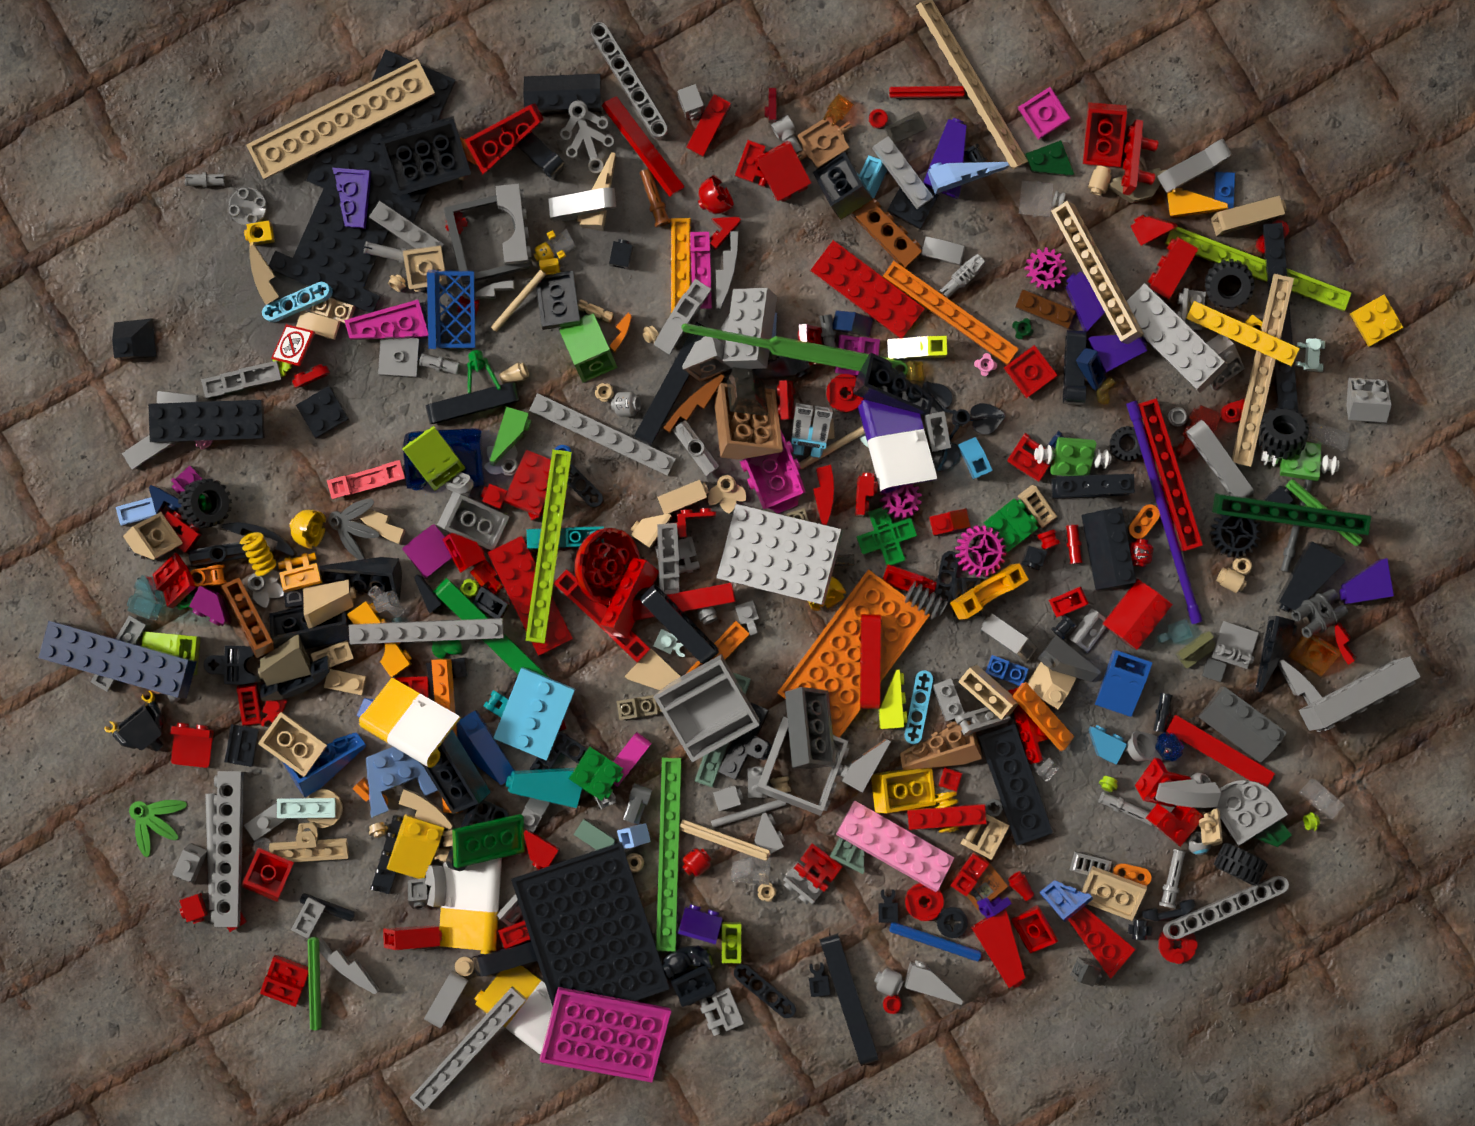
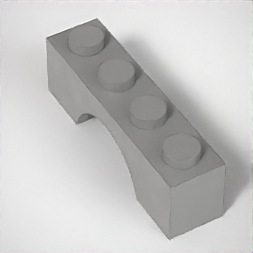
M519 184L496 186L498 209L509 213L516 227L512 237L502 244L504 264L528 263V258L531 257L530 246H526L525 240L529 238L528 227H524L523 220L527 219L526 209L521 206V201L524 200L523 189H519Z

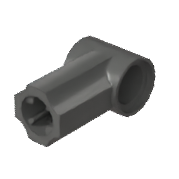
M634 783L623 820L639 825L652 789Z

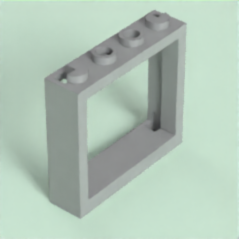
M783 717L756 791L821 816L823 810L827 811L830 800H828L829 794H833L837 783L834 780L836 775L840 776L843 768V765H840L842 758L846 759L848 755V741L833 735L834 748L838 749L835 757L836 766L831 768L819 804H813L766 786L786 731L789 730L788 718Z

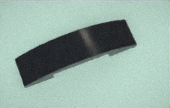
M234 522L222 525V528L242 536L245 529L262 533L263 536L278 542L275 549L295 557L297 555L295 549L284 538L271 530L249 523Z
M325 656L311 662V675L269 686L266 683L260 685L262 701L290 698L313 688L330 672L329 657Z

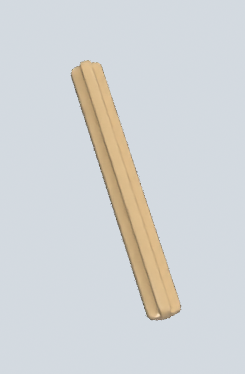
M682 820L680 823V830L764 861H767L770 851L768 849L687 820Z

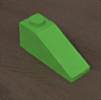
M506 407L490 458V465L495 466L524 436L525 430L529 431L531 425L529 413Z

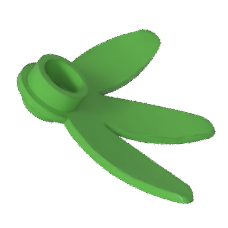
M163 800L147 806L146 803L137 801L130 806V816L136 820L135 836L137 845L143 856L148 857L151 848L147 825L165 838L171 840L178 839V835L173 828L155 816V814H168L179 811L187 806L186 802ZM138 807L141 808L139 815L136 813V808Z

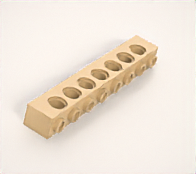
M1066 201L1053 209L1051 212L1120 341L1129 344L1143 336L1144 333L1075 205Z

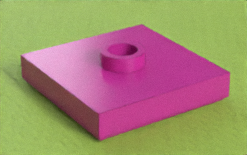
M1051 87L1018 107L1021 115L1038 140L1071 119Z

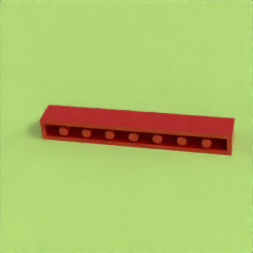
M1157 398L1139 403L1142 422L1181 552L1202 546L1200 534Z

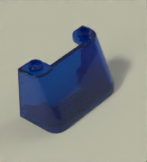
M476 428L437 430L466 468L461 473L469 475L474 481L472 487L484 485L481 430ZM413 431L405 434L403 447L423 434L424 431ZM403 451L407 489L422 490L427 485V481Z

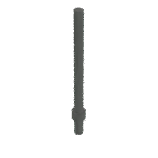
M1305 480L1303 488L1309 493L1313 480ZM1300 500L1299 505L1307 506ZM1293 525L1287 548L1283 552L1284 560L1281 571H1289L1291 560L1296 553L1294 549L1300 525Z

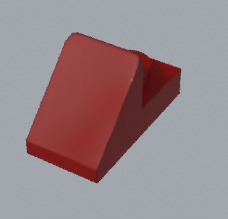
M739 217L711 218V221L721 231L717 230L710 237L712 240L710 246L717 250L728 238L730 231H734L741 223V219Z
M966 508L929 517L933 536L971 527Z
M1081 586L1049 600L1056 618L1089 604Z

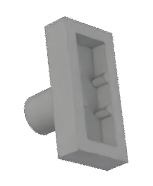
M275 803L244 826L253 840L256 841L287 820V818H277V803Z

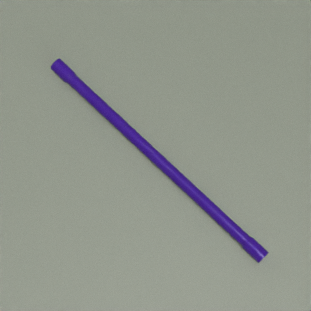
M1137 401L1127 403L1126 406L1130 419L1133 422L1184 593L1191 624H1196L1203 620L1195 600L1152 456Z

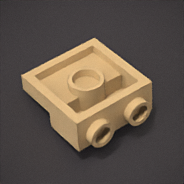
M441 245L403 250L409 289H414L415 292L423 291L427 287L428 270L446 271ZM440 275V283L444 286L448 282L447 276Z

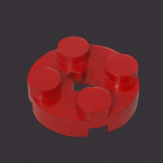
M840 374L828 384L826 397L833 409L839 412H851L862 403L864 398L853 394L856 382L855 376ZM843 388H847V391L851 392V395H848L847 398H843V395H840Z
M921 883L914 884L907 891L905 897V906L908 913L920 921H930L936 918L944 905L943 895L939 889L935 892ZM922 896L930 900L926 907L923 904H919Z
M1172 925L1170 933L1175 936L1178 930L1175 925ZM1162 931L1158 938V949L1162 957L1176 964L1190 960L1198 946L1194 933L1180 939H1168ZM1181 939V941H1182V942H1181V946H1182V947H1181L1180 949H1179V948H1175V949H1174V948H1173V946H1174L1173 941H1174V940L1179 941V940Z

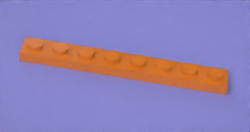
M893 261L883 275V278L1006 365H1008L1018 351L1016 346L897 262Z
M433 659L431 661L434 700L437 704L455 713L451 659ZM455 725L452 730L457 736V727ZM442 798L443 813H452Z

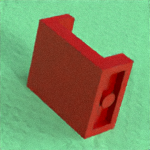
M789 141L754 159L777 201L781 200V202H784L792 197L791 194L796 191L800 193L808 188L807 185L811 184Z

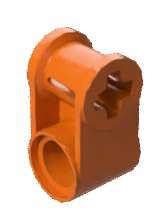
M224 564L195 569L190 572L192 578L196 573H201L203 577L200 583H195L196 587L216 586L227 583L223 573Z

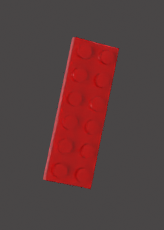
M834 240L810 270V272L900 339L905 336L925 309Z
M520 536L487 552L527 632L536 563L529 549H527L523 537ZM552 596L545 643L531 641L538 656L573 639Z

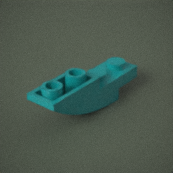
M604 526L561 528L558 548L580 547L582 542L591 533L603 529ZM526 529L527 549L539 548L541 529Z

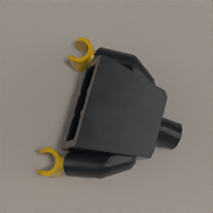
M149 691L151 697L148 700L142 694L143 701L147 702L148 705L144 703L119 725L114 721H109L113 725L112 730L105 726V731L113 733L112 736L121 746L131 749L138 748L142 751L149 745L155 752L162 748L163 743L158 737L162 735L163 717L158 704L154 701L155 695L151 691Z

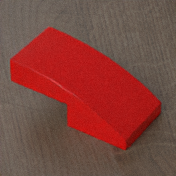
M973 852L950 886L967 897L979 877L988 867L989 862Z

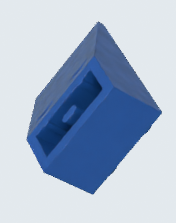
M1113 650L1095 705L1132 717L1153 662Z

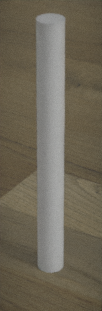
M776 800L711 820L712 827L715 828L786 806V802Z

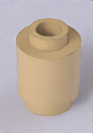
M1097 166L1093 170L1088 185L1092 194L1101 196L1102 193L1105 194L1107 192L1112 177L1111 169Z
M1224 567L1216 579L1221 586L1235 593L1238 590L1242 591L1247 582L1244 580V575Z

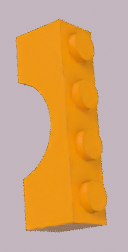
M1020 563L1010 564L950 602V605L958 619H968L982 610L994 598L1014 590L1029 579Z
M365 601L347 614L353 624L387 623L384 618H379L377 615L379 611L373 602L370 604L368 601ZM401 642L384 643L385 652L380 663L390 677L396 676L412 665L410 654L406 649L402 651L399 646Z

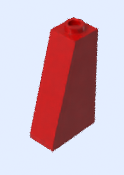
M1003 909L995 916L979 921L971 926V929L1008 988H1016L1023 983L1022 980L1025 978L1008 914Z

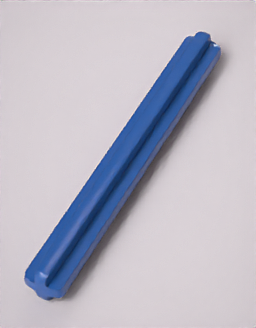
M891 923L889 928L890 932L977 962L982 955L978 950L898 923Z

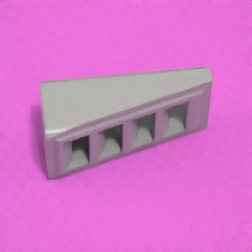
M1074 851L1070 871L1089 875L1096 861L1098 862L1097 868L1101 869V865L1104 863V870L1109 872L1112 861ZM1080 857L1084 858L1081 869L1078 868ZM1087 860H1091L1089 869L1087 871L1085 870Z

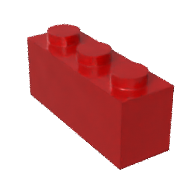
M1178 236L1176 239H1171L1167 246V249H1169L1167 255H1162L1157 264L1159 266L1157 272H1152L1147 281L1150 283L1148 286L1150 289L1170 299L1198 251L1196 246Z

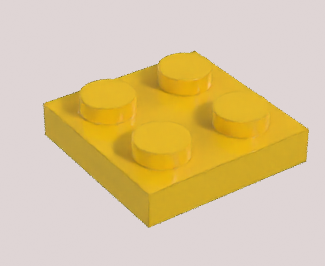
M1385 294L1350 313L1368 347L1403 328Z

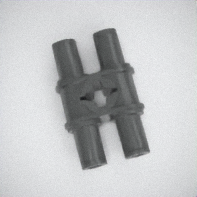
M1330 589L1322 594L1317 593L1313 598L1303 601L1299 608L1292 611L1291 616L1295 621L1305 617L1310 621V624L1302 628L1304 637L1309 638L1316 633L1325 632L1327 628L1335 626L1339 619L1348 614L1346 606L1340 605L1332 609L1329 604L1338 597L1336 590Z

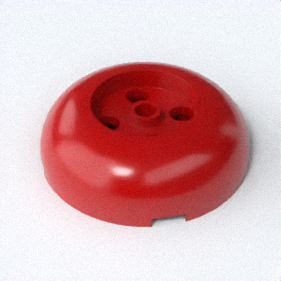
M603 528L591 533L580 545L575 559V576L582 592L592 601L603 605H610L623 579L624 565L627 563V566H629L632 558L640 559L638 548L629 534L616 528Z

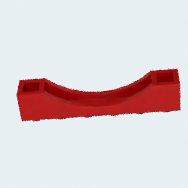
M566 569L554 582L568 598L584 611L637 663L651 649L632 630L627 638L613 636L604 629L600 623L608 607L589 599L582 592L576 577L569 570Z

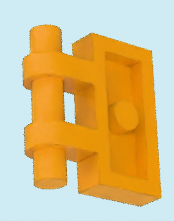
M315 552L311 554L303 553L299 557L284 558V561L277 562L279 569L286 568L287 570L279 573L284 593L322 583L318 564L310 565V561L317 560ZM303 564V567L293 569V566Z

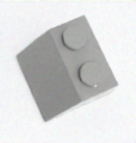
M703 337L702 340L695 342L682 366L683 370L701 382L732 369L723 362L725 344L717 338Z

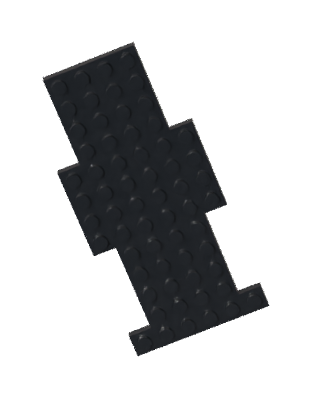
M385 49L372 81L412 61ZM421 65L435 95L318 153L306 181L323 188V191L293 258L275 250L269 263L271 270L307 286L318 282H325L332 288V297L369 313L375 312L381 297L365 290L364 287L378 256L363 252L364 248L372 249L365 247L366 241L383 245L389 231L369 218V216L380 201L414 224L430 188L427 187L397 196L380 144V138L438 121L454 87L455 79ZM333 168L371 171L366 229L345 226Z

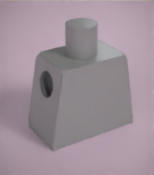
M191 843L186 846L180 855L173 876L194 885L207 855V850Z

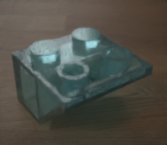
M141 575V578L138 577L135 582L134 588L136 590L134 595H131L127 602V606H129L127 611L147 619L157 620L164 601L159 590H156L153 577Z

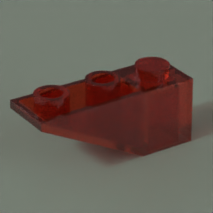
M1199 405L1197 409L1193 408L1190 419H1192L1191 424L1185 427L1182 435L1185 437L1182 444L1179 443L1175 454H1177L1176 460L1182 459L1195 448L1186 431L1200 420H1203L1211 431L1215 432L1222 413Z

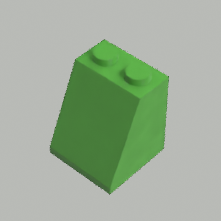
M594 313L583 316L580 319L581 324L559 328L582 383L618 368Z

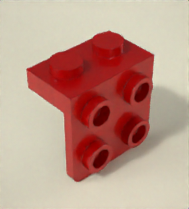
M712 508L700 509V513H693L692 510H681V514H677L678 522H674L677 523L679 539L686 538L685 519L716 517V512H712Z
M177 722V726H171L170 734H174L171 763L202 768L209 767L214 730L208 729L206 725H196V728L189 727L188 723Z
M1154 758L1135 784V787L1143 801L1173 807V804L1156 800L1155 797L1159 783L1191 780V778L1168 772L1162 760Z

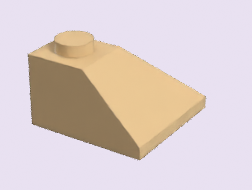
M162 512L136 524L123 536L133 552L153 560L183 544Z
M664 514L645 518L640 522L636 521L631 528V531H633L631 535L651 549L657 540V524L669 523L672 516Z
M1040 662L1027 683L1045 703L1058 710L1069 694L1076 677L1052 671Z

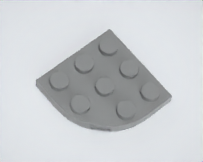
M1246 780L1234 781L1219 788L1221 791L1218 806L1214 807V809L1218 808L1220 811L1221 820L1238 846L1288 815L1279 800L1267 787Z

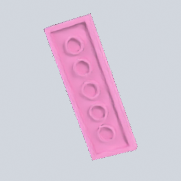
M853 801L836 833L837 836L935 892L938 891L954 860V857L857 801Z

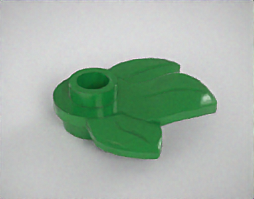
M459 640L431 641L433 643L432 652L439 659H443L446 652L453 655L462 653V645Z

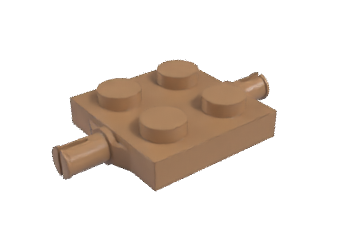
M827 116L797 135L803 148L797 154L799 160L801 161L808 157L818 169L842 152L847 151L850 147L844 139V133L853 129L850 122L848 121L839 127L830 116Z

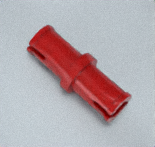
M1078 525L1066 526L1068 537L1066 546L1069 547L1070 564L1082 563L1080 550L1082 542L1079 541Z

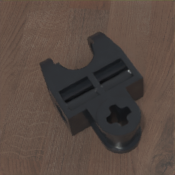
M225 646L224 655H211L204 661L206 672L224 675V684H249L262 681L259 676L250 673L246 668L247 660L255 657L251 647ZM214 659L216 663H219V667H216L215 670L214 667H211Z

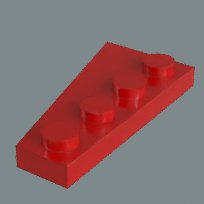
M1085 906L1068 919L1110 979L1136 950Z

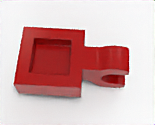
M486 560L470 571L471 575L482 587L486 584L487 589L496 594L502 588L501 583L494 578L497 573Z

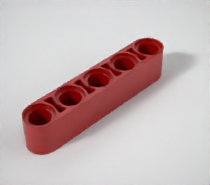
M861 614L860 709H880L881 614Z

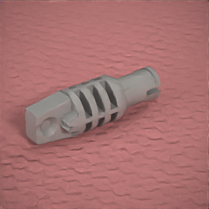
M979 254L969 259L939 291L949 299L957 289L964 288L986 264L985 260Z

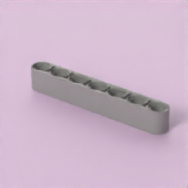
M602 22L593 24L591 27L592 39L654 139H664L668 132L667 125L609 29ZM597 29L605 31L601 37L596 36L594 33ZM607 45L615 47L611 53L605 52L604 49ZM622 61L625 65L622 69H616L614 67L615 63ZM631 77L635 81L632 85H626L624 80ZM638 93L644 95V99L640 102L634 100V96ZM646 110H652L654 112V116L651 118H646L644 116V112ZM656 126L664 128L662 134H656L653 130Z
M1282 876L1268 878L1260 882L1258 886L1252 885L1166 923L1163 927V933L1168 939H1180L1286 892L1289 886L1288 881ZM1276 880H1279L1281 882V888L1279 890L1275 889L1274 882ZM1259 887L1264 890V895L1261 898L1257 895ZM1241 895L1247 898L1245 905H1242L1239 901ZM1225 902L1230 907L1227 913L1222 910V905ZM1207 910L1212 912V918L1209 921L1205 918ZM1190 917L1193 918L1195 921V925L1193 928H1190L1187 925V921ZM1172 925H1175L1178 930L1175 936L1170 933Z

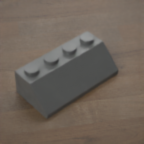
M1222 686L1199 715L1201 720L1259 763L1278 746L1287 733L1229 689Z
M800 687L786 691L792 768L812 769L836 766L828 690Z

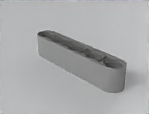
M1200 420L1186 431L1189 439L1230 495L1249 497L1254 493L1251 485L1203 420Z

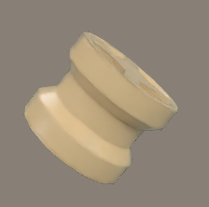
M788 776L770 779L774 789L785 793L791 792V788L788 786Z
M452 829L443 831V847L452 846Z

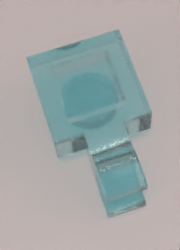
M1187 619L1167 625L1169 631L1157 635L1159 643L1172 639L1173 643H1177L1193 637Z

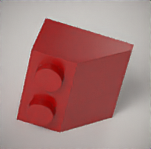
M258 848L243 880L242 887L278 902L294 862Z

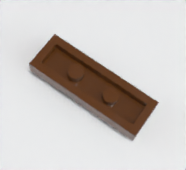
M1023 289L1015 308L1066 329L1069 328L1075 314V310Z

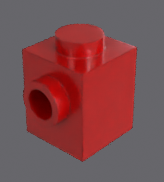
M489 484L482 491V502L502 510L507 490Z
M201 893L179 900L182 907L180 908V914L183 919H186V922L192 921L195 924L203 921L204 916L208 915Z

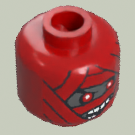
M1137 539L1136 542L1129 544L1133 566L1146 567V564L1152 562L1154 548L1148 544V540Z

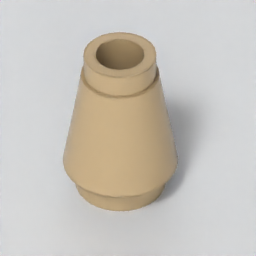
M518 362L500 373L499 377L502 384L524 381L529 377V372L524 362Z

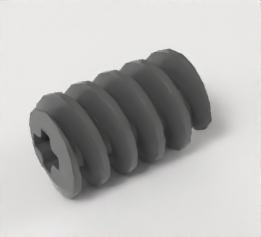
M914 581L905 596V603L912 600L911 607L918 604V611L924 608L925 616L931 612L932 620L936 616L939 617L948 601L946 600L941 603V596L935 599V592L928 595L929 589L926 588L922 591L923 585L919 584L915 587L916 581Z

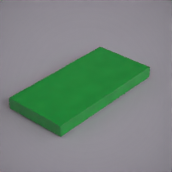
M518 814L452 829L454 867L460 868L524 853V816Z

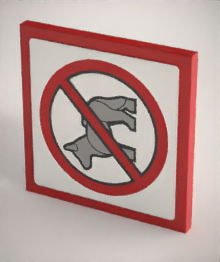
M286 324L271 359L300 367L315 332Z

